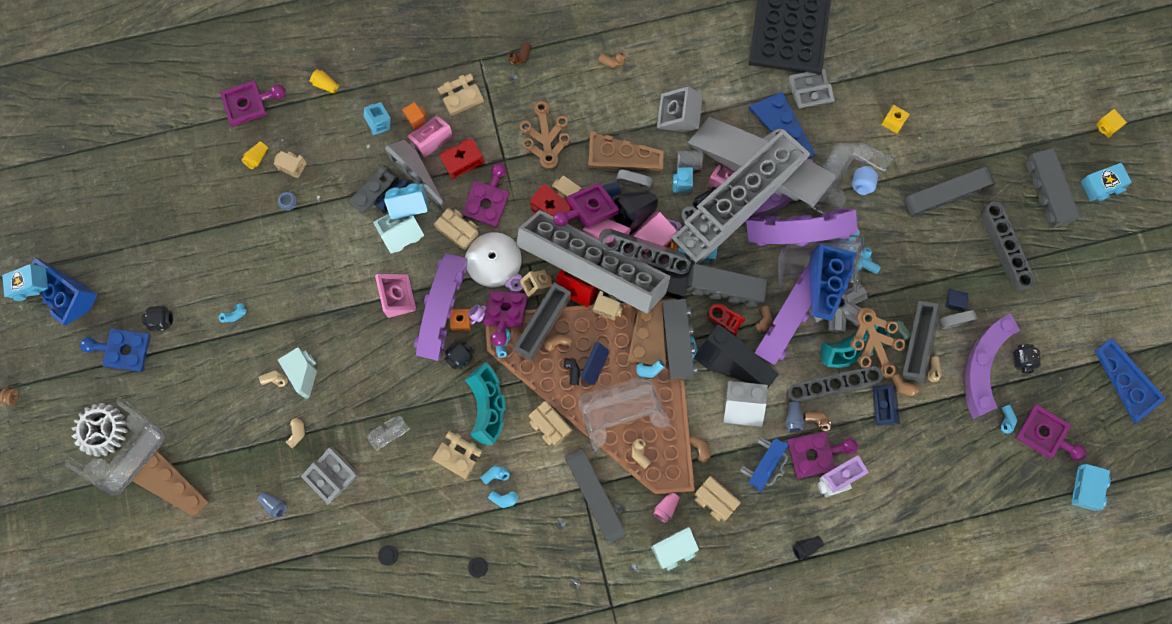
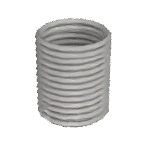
M678 151L677 168H693V171L702 170V151Z

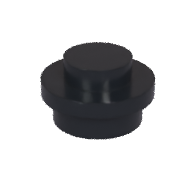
M383 546L379 550L378 559L383 565H393L398 560V551L394 546Z
M475 557L469 562L468 571L473 577H483L488 571V563L481 557Z

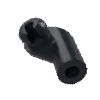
M572 357L571 359L565 358L564 368H570L569 384L579 385L580 368L576 359Z

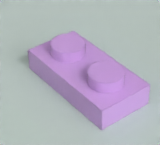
M859 455L824 474L823 477L831 491L835 493L869 472Z

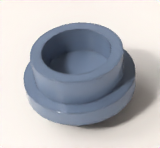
M284 192L278 198V205L286 211L292 210L297 204V198L291 192Z

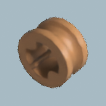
M5 387L0 393V403L3 405L8 404L9 406L16 404L18 390Z

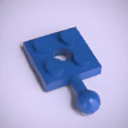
M110 328L107 344L96 343L93 338L88 337L81 341L80 347L86 353L93 352L94 350L105 351L103 367L143 372L151 335ZM125 346H131V352L128 355L122 354V349Z

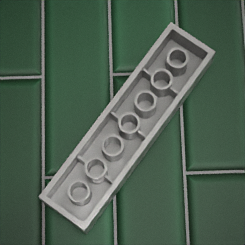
M541 210L519 227L516 246L647 314L667 292L670 280L669 275L644 262L605 250L600 240L569 224L562 227L557 226L554 223L553 216Z

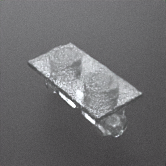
M395 415L385 422L387 429L384 430L380 425L369 432L367 436L368 441L376 451L409 430L401 415Z

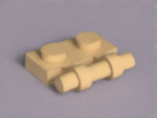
M471 73L466 76L461 75L458 77L459 79L450 83H443V86L437 88L440 95L446 92L449 95L442 99L450 116L484 102L477 85H468V82L474 80ZM459 86L463 87L462 90L456 93L453 92V89Z
M449 431L446 438L451 441V444L447 446L442 443L432 460L466 480L476 462L470 459L471 456L474 454L480 457L483 450L478 448L477 444L464 440L460 434H454ZM458 445L466 449L464 455L455 450Z

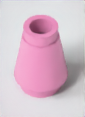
M669 493L654 508L655 512L653 515L660 521L667 523L673 516L680 499L679 496L675 493Z

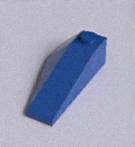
M820 244L811 252L809 271L813 317L830 321L833 319L843 293L848 287V282L855 272V252Z
M34 258L32 265L46 267L48 289L40 293L43 296L42 301L44 304H48L51 309L49 313L62 325H68L90 311L98 295L97 293L44 261Z

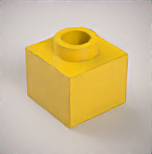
M893 105L881 125L898 134L910 114Z
M1113 109L1096 125L1100 132L1109 138L1127 122Z

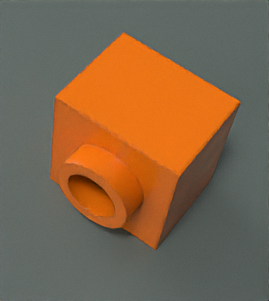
M413 102L402 109L405 118L414 131L426 123L425 116L427 115L422 106L418 107Z
M470 309L452 310L450 317V329L452 332L471 331V318L468 316ZM457 317H463V320L459 322Z

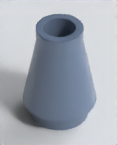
M798 402L788 403L785 426L789 432H801L805 426L800 403Z
M266 491L262 492L257 498V501L261 503L272 518L278 519L282 517L287 510L283 500L268 494Z

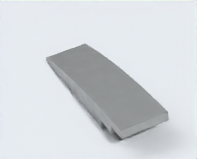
M708 117L690 139L688 145L698 151H702L703 154L736 172L769 141ZM806 159L774 193L779 196L784 194L795 201L800 199L814 207L835 180L836 174Z
M783 129L697 205L698 210L684 221L685 226L671 237L672 240L695 264H700L809 157L810 153Z

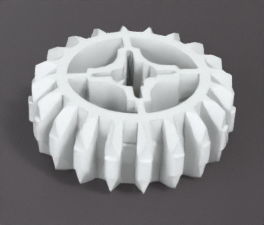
M101 403L99 406L93 404L91 409L88 407L84 408L85 414L78 413L80 420H74L77 423V427L72 428L73 431H76L72 437L77 439L75 445L80 446L79 449L83 452L86 451V454H94L97 457L101 454L106 456L108 451L115 452L114 446L121 447L120 440H126L122 434L128 432L127 429L123 428L127 425V422L122 421L125 416L119 414V409H114L111 405L106 406ZM101 415H106L104 418H101L99 421H97V422L94 421V419H95L96 417L101 416ZM96 426L101 427L100 429H101V432H102L103 434L99 433V432H100V431H98L99 428L96 427ZM102 438L106 439L104 443L94 445L96 441L99 442Z

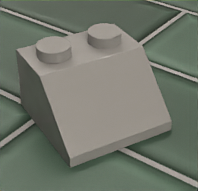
M689 86L661 94L657 128L680 132L699 129L703 94Z
M728 381L725 390L723 423L762 427L768 385Z

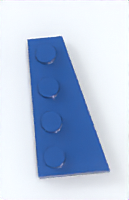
M783 92L749 106L748 109L759 118L761 124L765 125L771 133L777 129H784L810 153L807 159L815 156V152Z
M1112 338L1095 350L1133 423L1139 422L1166 399Z

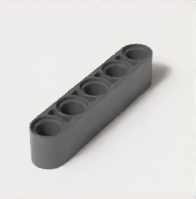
M983 167L914 193L903 199L910 216L915 217L987 190L996 183L988 167Z
M991 202L981 212V218L1013 290L1024 292L1034 284V275L1002 204ZM989 210L994 211L996 216L990 214ZM997 227H1000L1003 230V233L999 232L997 230ZM1004 244L1009 245L1011 250L1006 249ZM1012 261L1018 264V268L1013 266ZM1020 278L1025 280L1026 285L1020 282Z
M604 229L600 233V242L604 249L609 252L678 274H685L690 269L689 260L680 251L613 229ZM614 237L612 242H605L607 238ZM626 243H631L629 248H623ZM649 249L646 254H641L642 250ZM666 254L663 260H659L661 255ZM683 260L681 265H676L678 261Z
M871 366L793 384L787 390L786 397L789 402L801 403L869 388L882 380L883 373L878 367ZM869 372L876 376L875 381L868 378ZM849 377L856 378L857 385H852L849 382ZM830 381L837 382L838 389L831 388ZM811 385L818 386L820 392L818 394L813 393ZM793 389H797L800 391V398H796L792 395Z
M581 448L565 456L564 458L607 543L610 544L626 536L583 449Z

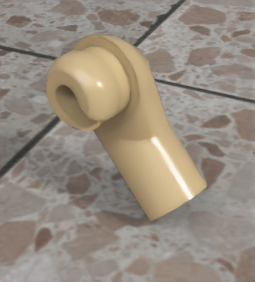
M931 357L927 378L931 382H937L942 375L939 357Z
M272 371L259 376L262 385L273 382L278 387H284L288 383L287 377L278 371Z
M294 418L290 422L292 436L286 443L291 448H294L305 435L304 423L298 418Z
M637 439L632 444V457L646 469L651 461L644 455L645 441Z

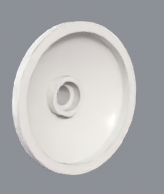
M496 232L486 233L477 237L468 247L465 258H468L467 271L471 278L478 284L490 288L504 286L506 280H510L519 273L522 264L521 252L519 247L516 246V242L509 236ZM495 254L496 257L494 259H490L489 255Z

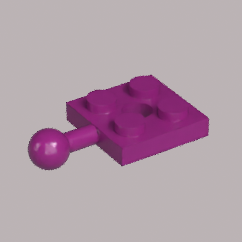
M255 80L220 92L229 123L232 127L266 116L267 113L263 101L273 97L282 99L286 94L285 88L279 84L274 85L271 91L260 94ZM242 100L248 101L245 107H239V103Z
M502 163L493 165V177L489 185L474 180L462 211L463 217L495 228L498 227L510 196V192L496 188L499 179L506 174V167ZM484 200L491 202L490 207L487 209L481 207V203Z
M597 183L567 196V202L573 210L566 213L559 211L554 215L553 220L557 226L562 227L568 223L569 219L578 216L586 228L618 215L619 208L602 185ZM589 203L597 204V207H591Z
M490 292L483 321L484 325L498 326L497 331L491 336V341L494 345L502 346L506 343L507 336L504 333L506 326L522 328L529 300L526 293ZM505 307H509V308H510L508 311H503V310H502V309L505 308Z
M1037 404L1033 405L1015 437L1049 459H1053L1059 446L1070 452L1071 458L1076 461H1082L1087 456V451L1083 446H1073L1064 440L1071 425ZM1040 426L1047 429L1048 434L1046 437L1039 434Z
M826 431L787 440L796 479L827 473L836 468L833 454L845 452L851 455L858 450V444L853 439H846L842 445L830 447ZM814 450L817 454L816 460H808L806 452Z

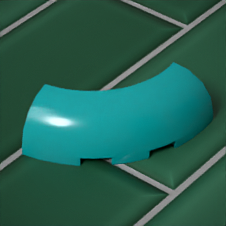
M866 315L865 321H868L869 315ZM890 324L889 329L892 330L893 324ZM874 325L877 333L889 336L890 333L885 328ZM867 329L862 339L864 347L861 350H855L850 345L856 332L840 342H822L820 349L822 363L828 367L842 368L849 367V365L858 362V358L862 355L869 336ZM859 341L855 343L856 347L859 346Z
M485 362L465 380L472 389L477 402V420L470 436L483 444L493 445L502 431L504 425L503 414L506 407L505 397L502 395L499 387L500 381L493 369Z

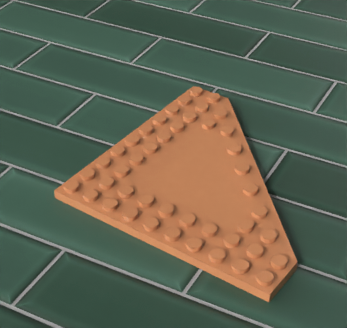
M675 298V299H662V301L676 300V298ZM625 302L620 303L624 308L621 316H616L615 321L593 313L594 305H589L588 307H565L548 337L556 333L572 337L571 347L557 344L550 351L545 349L544 342L532 363L517 355L513 348L537 309L526 310L522 328L506 326L511 337L505 347L507 355L503 358L497 356L495 345L491 341V336L497 331L498 326L486 325L487 352L544 401H547L558 413L653 494L695 491L684 380L670 381L665 326L666 369H662L655 377L648 378L640 377L636 373L637 363L627 362L638 309ZM599 342L609 350V354L596 384L591 385L581 380V374L595 343ZM572 357L576 359L580 368L579 385L569 384L570 368H564L565 358L571 359ZM637 439L645 441L644 455L651 461L646 469L632 457V444Z

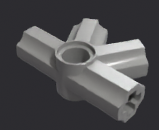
M861 284L844 291L841 298L842 307H838L831 321L828 320V332L845 333L846 320L857 327L859 326L856 316L861 308L856 304L868 299L867 292ZM812 306L808 309L810 317L815 323L823 320L812 316Z

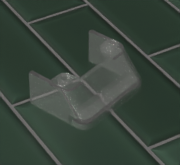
M841 142L836 144L822 167L836 174L835 180L815 206H809L821 213L843 208L846 203V195L836 187L853 158L860 162H868L885 172L893 157L866 143Z
M850 235L846 239L834 238L808 242L805 246H797L796 243L783 245L778 258L779 286H783L786 276L790 278L799 277L807 264H810L811 252L817 246L823 244L856 253L853 276L849 282H853V292L858 291L864 254V238L862 236Z
M119 396L116 398V404L130 413L126 419V424L134 434L112 461L107 463L103 459H93L84 467L69 456L65 460V466L111 496L119 495L125 490L165 439L163 431L155 423Z

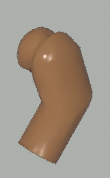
M556 333L545 339L544 347L550 351L557 344L571 347L573 338Z
M900 373L891 377L900 394L915 396L919 392V386L904 382Z
M804 412V421L815 422L822 431H829L831 429V422L824 413Z

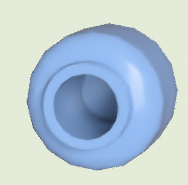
M869 166L857 169L852 180L853 189L861 195L874 192L878 182L877 172Z

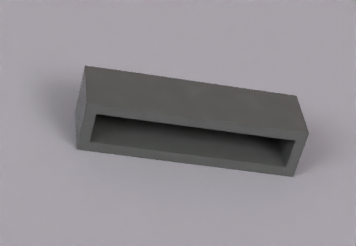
M1054 148L1032 153L1026 160V167L1031 172L1033 186L1038 191L1039 202L1044 207L1047 222L1050 223L1051 228L1075 222L1080 218Z
M694 264L688 271L686 290L692 291L694 295L706 294L710 295L712 299L724 298L728 299L730 303L743 302L746 303V306L757 307V305L765 300L767 280Z
M553 283L513 348L517 355L532 363L570 301V291Z
M686 299L662 301L670 381L694 379V373H697V363L692 360V354H695V344L690 342V335H693L692 323H688V316H691L690 304L686 305Z
M918 302L903 370V377L906 381L922 384L926 382L941 313L940 306L937 303Z

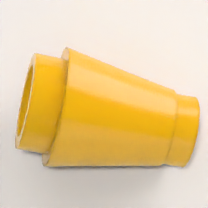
M316 69L310 78L313 86L333 94L339 86L323 70Z
M259 141L258 144L243 154L242 162L250 169L258 167L268 147Z

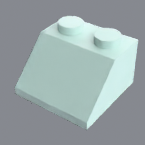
M387 214L373 222L391 254L401 251L408 244L415 243L424 236L413 215L391 220L390 215Z
M296 348L278 359V362L296 392L307 399L310 397L317 373L314 367L316 362L306 350L302 351L300 348Z
M689 527L651 547L661 569L667 568L668 571L678 566L677 561L683 558L685 561L696 557L695 552L699 550Z

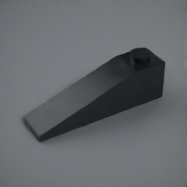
M719 324L694 357V360L710 371L745 381V383L768 385V388L779 375L738 338Z

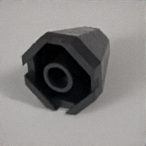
M649 191L618 194L612 197L613 202L619 208V214L613 216L617 223L631 228L629 234L635 232L658 207L656 195Z

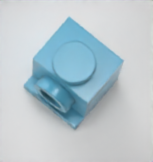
M381 102L364 107V118L371 128L373 135L390 130L391 118Z
M677 168V174L672 175L673 193H691L693 188V168Z

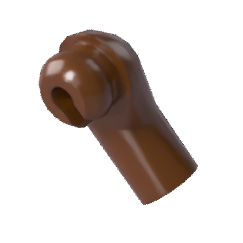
M523 43L519 53H510L508 56L510 63L518 65L528 59L531 45Z

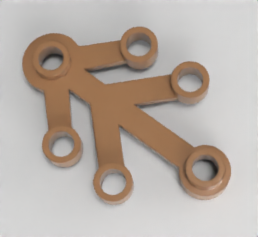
M540 101L535 104L534 111L540 120L541 134L533 129L528 121H523L520 124V130L541 143L544 151L536 147L530 138L524 139L522 145L524 150L530 151L540 158L542 167L552 169L558 164L557 155L570 143V136L567 133H562L559 136L558 144L552 150L550 144L560 131L567 127L568 120L565 116L558 117L557 124L549 133L546 117L549 114V106L546 102ZM539 106L545 107L543 110L538 109ZM564 120L565 124H559V121ZM525 125L529 126L526 130L522 128ZM563 137L568 138L566 142H563L561 139ZM530 142L531 146L526 147L525 143ZM547 157H551V158H552L551 161H546L545 159H546Z
M863 308L857 313L856 319L859 327L850 345L855 350L863 349L864 341L862 339L867 329L869 336L862 355L858 358V364L864 368L871 365L870 355L874 347L880 361L878 368L881 369L883 377H892L895 373V366L888 361L881 342L892 346L893 349L898 351L904 349L905 342L899 338L894 339L877 333L874 325L885 328L889 333H895L898 330V324L893 321L877 318L872 309ZM866 315H869L868 321H865ZM890 324H893L892 330L889 329ZM857 341L860 343L858 347L855 346ZM900 341V346L896 347V343ZM864 358H866L867 362L863 365L862 361ZM888 367H890L889 373L886 372Z

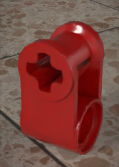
M721 304L713 305L707 313V319L715 326L721 325L735 337L740 325L745 322L741 315ZM712 311H719L721 318H715Z

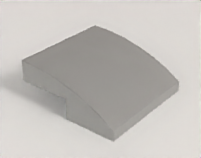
M822 69L821 75L805 72L788 77L798 109L835 101L831 83L828 84L825 69Z
M329 447L317 462H313L301 477L327 504H330L351 484L359 473L333 447Z

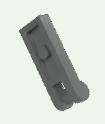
M383 165L349 200V203L363 215L398 181L399 177L395 173L392 174L390 169ZM384 177L387 178L385 183L381 181Z

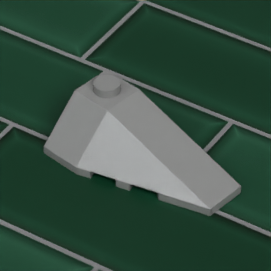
M405 140L385 147L391 162L415 184H423L426 195L443 210L445 208L443 200L418 154V148L413 143L408 144Z

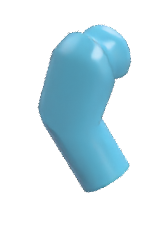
M661 360L655 362L651 367L639 363L636 366V373L640 377L653 378L665 368V364Z

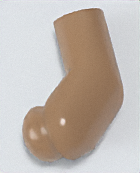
M618 52L616 56L611 58L602 53L598 61L614 68L625 63L626 55L623 52Z
M770 306L760 308L763 318L760 323L755 325L758 333L767 332L773 324Z
M692 435L690 445L698 449V460L706 463L711 457L709 446L705 441Z

